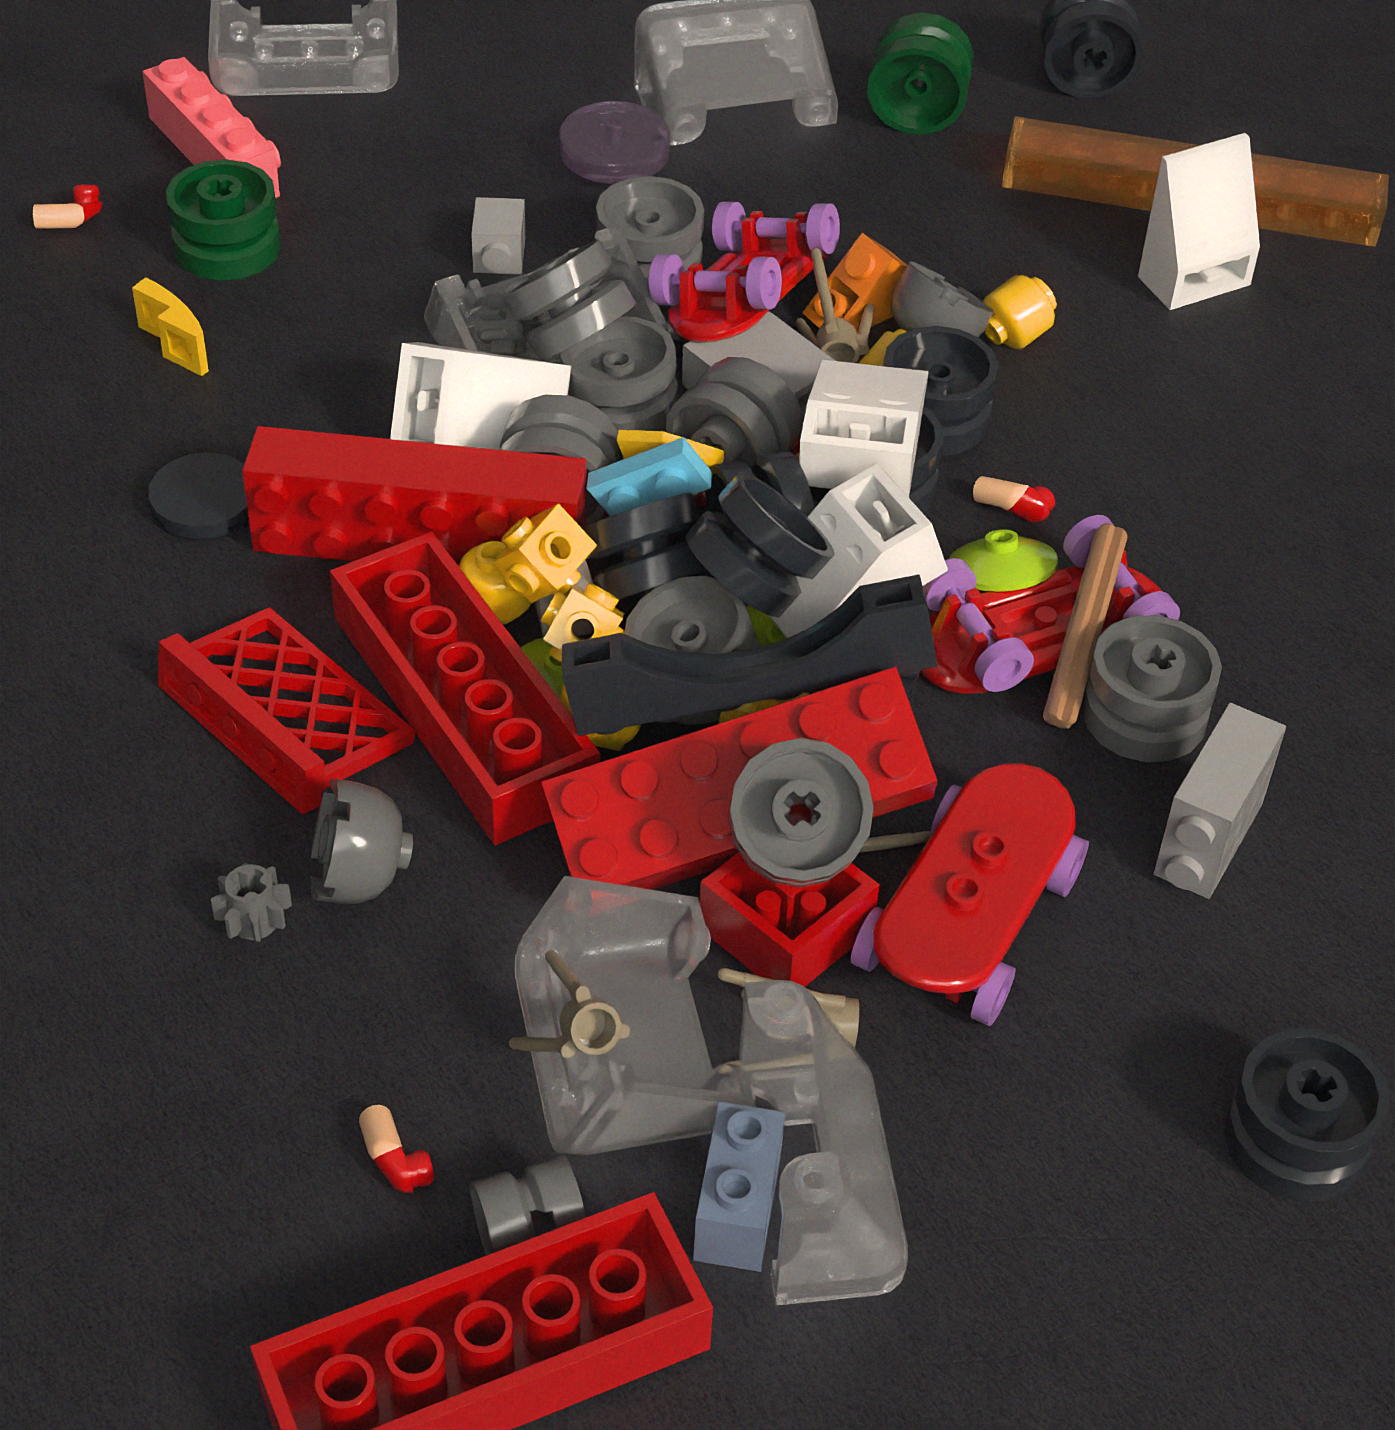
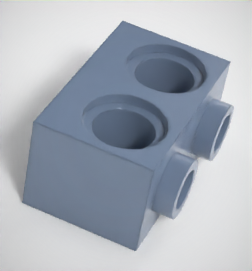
M718 1102L696 1215L693 1261L761 1272L781 1159L786 1112Z

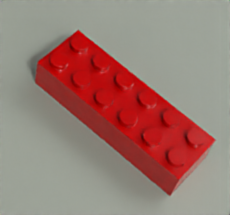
M257 426L242 470L252 545L255 552L355 561L432 531L459 566L462 557L471 548L490 541L503 542L501 540L502 537L519 520L524 517H528L530 520L532 517L557 504L581 528L587 526V458Z
M431 531L330 570L336 621L409 725L415 730L418 738L494 846L552 821L553 817L541 782L600 763V752L587 735L578 736L573 716L434 533Z
M897 667L542 781L541 783L571 877L584 912L715 870L737 854L738 851L734 847L728 822L734 785L749 760L774 743L797 738L827 742L850 756L868 780L874 806L873 817L934 798L938 780ZM793 805L790 807L787 820L793 826L802 820L809 824L811 814L805 806Z
M652 1192L250 1346L258 1388L274 1430H512L709 1350L713 1306L658 1198Z

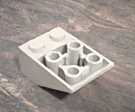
M1242 133L1163 156L1138 277L1169 310L1249 286L1260 247L1249 136L1246 133Z
M420 342L402 343L390 439L500 450L502 435L509 415L522 402L545 394L568 395L571 366Z
M822 360L808 399L800 439V465L805 473L808 485L810 487L834 489L878 463L909 497L928 371Z
M878 463L830 490L808 516L830 542L835 555L814 579L796 576L802 593L779 618L769 617L787 639L812 627L833 612L861 585L920 574L923 586L948 571L932 523Z

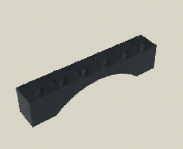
M920 574L861 585L837 609L812 627L783 641L747 651L720 654L679 652L647 644L623 633L562 644V677L578 736L592 733L601 735L613 734L624 727L654 721L670 723L679 720L685 715L711 710L727 712L735 710L743 704L767 699L789 700L804 692L834 687L893 667H897L900 677L915 675L922 669L938 667L928 607Z

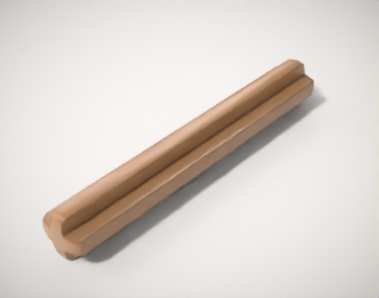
M1109 523L1102 524L1094 534L1043 713L1046 723L1061 729H1069L1077 720L1095 647L1102 631L1128 538L1123 528L1115 527Z

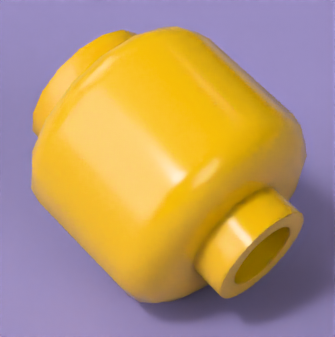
M1015 275L983 300L984 304L994 311L984 333L996 345L1004 343L1013 349H1023L1054 324V309H1056L1057 305L1055 297L1050 288L1037 277L1029 278L1023 275Z
M490 541L471 548L462 557L459 568L500 622L507 624L526 612L531 603L526 597L517 594L508 586L504 574L492 563L506 547L505 543Z

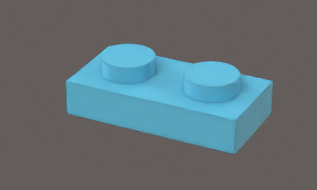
M682 437L589 472L587 490L606 512L613 516L662 499L686 493L696 494L710 489L712 471L687 440Z

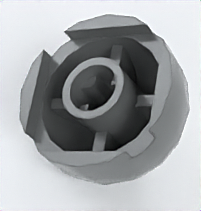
M910 261L906 270H903L892 293L891 309L896 323L907 332L915 328L942 326L960 329L979 337L988 326L994 311L960 286L956 288L944 281L946 277L921 264Z
M331 778L329 784L334 794L327 792L323 794L316 820L311 858L318 859L319 863L323 864V879L310 876L311 896L317 901L339 904L362 903L381 894L392 883L397 868H408L413 849V835L409 832H402L401 812L393 799L375 787L359 782Z

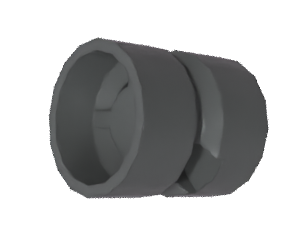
M564 1155L527 1165L523 1177L519 1179L505 1171L471 1181L469 1184L474 1217L486 1256L586 1218L576 1178Z

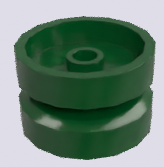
M921 12L901 16L886 26L876 42L873 63L871 64L868 77L867 96L875 114L886 125L902 133L917 135L939 132L954 123L965 108L972 72L974 53L968 36L956 23L940 15Z
M228 159L213 160L187 167L172 178L166 189L170 224L172 225L175 259L184 270L200 278L219 281L243 279L262 272L276 260L281 244L276 216L275 191L273 180L263 169L248 162Z

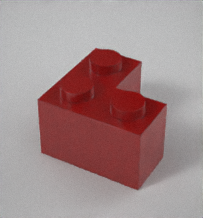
M737 853L701 881L698 928L757 976L804 988L853 948L865 919L872 909L877 906L880 884L852 863L824 883L802 888L774 884L751 870L740 854Z

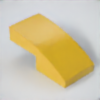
M145 277L132 287L139 328L160 338L164 358L203 376L209 370L203 330L198 320L189 308L174 294Z

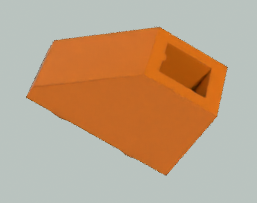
M862 233L827 279L835 317L845 319L852 324L856 333H858L861 318L867 304H873L875 307L871 327L892 318V293L903 270H906L908 265L891 251ZM817 292L802 313L816 326L821 328L824 323L819 293Z

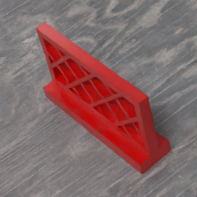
M270 607L191 643L178 633L159 641L158 686L302 815L320 806L322 790L330 786L329 781L331 778L343 780L414 744L415 730ZM267 630L280 641V645L248 642L247 640ZM211 655L235 657L234 666L213 664L207 657ZM243 659L276 662L275 671L243 668ZM284 663L308 665L316 672V676L283 672ZM238 684L271 688L270 698L250 696ZM279 689L313 693L312 701L302 702L278 699ZM320 694L345 696L353 703V707L320 704ZM274 716L308 719L307 730L286 728ZM317 720L350 724L349 734L314 731L315 722ZM357 725L378 727L384 729L388 734L381 738L357 736L356 728ZM311 748L344 751L346 753L345 756L325 765V761L314 753Z

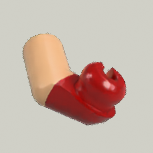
M95 184L76 185L73 188L75 202L68 204H34L33 220L35 228L64 229L76 228L101 210L103 201H99V188Z
M981 476L977 479L973 488V497L976 502L1001 507L1028 522H1040L1047 519L1050 511L1055 506L1053 493L1043 486L1032 488L1028 485Z
M373 1105L366 1108L359 1117V1124L368 1154L393 1188L403 1193H413V1188L429 1186L434 1180L429 1153L419 1149L405 1155L390 1110L382 1105Z

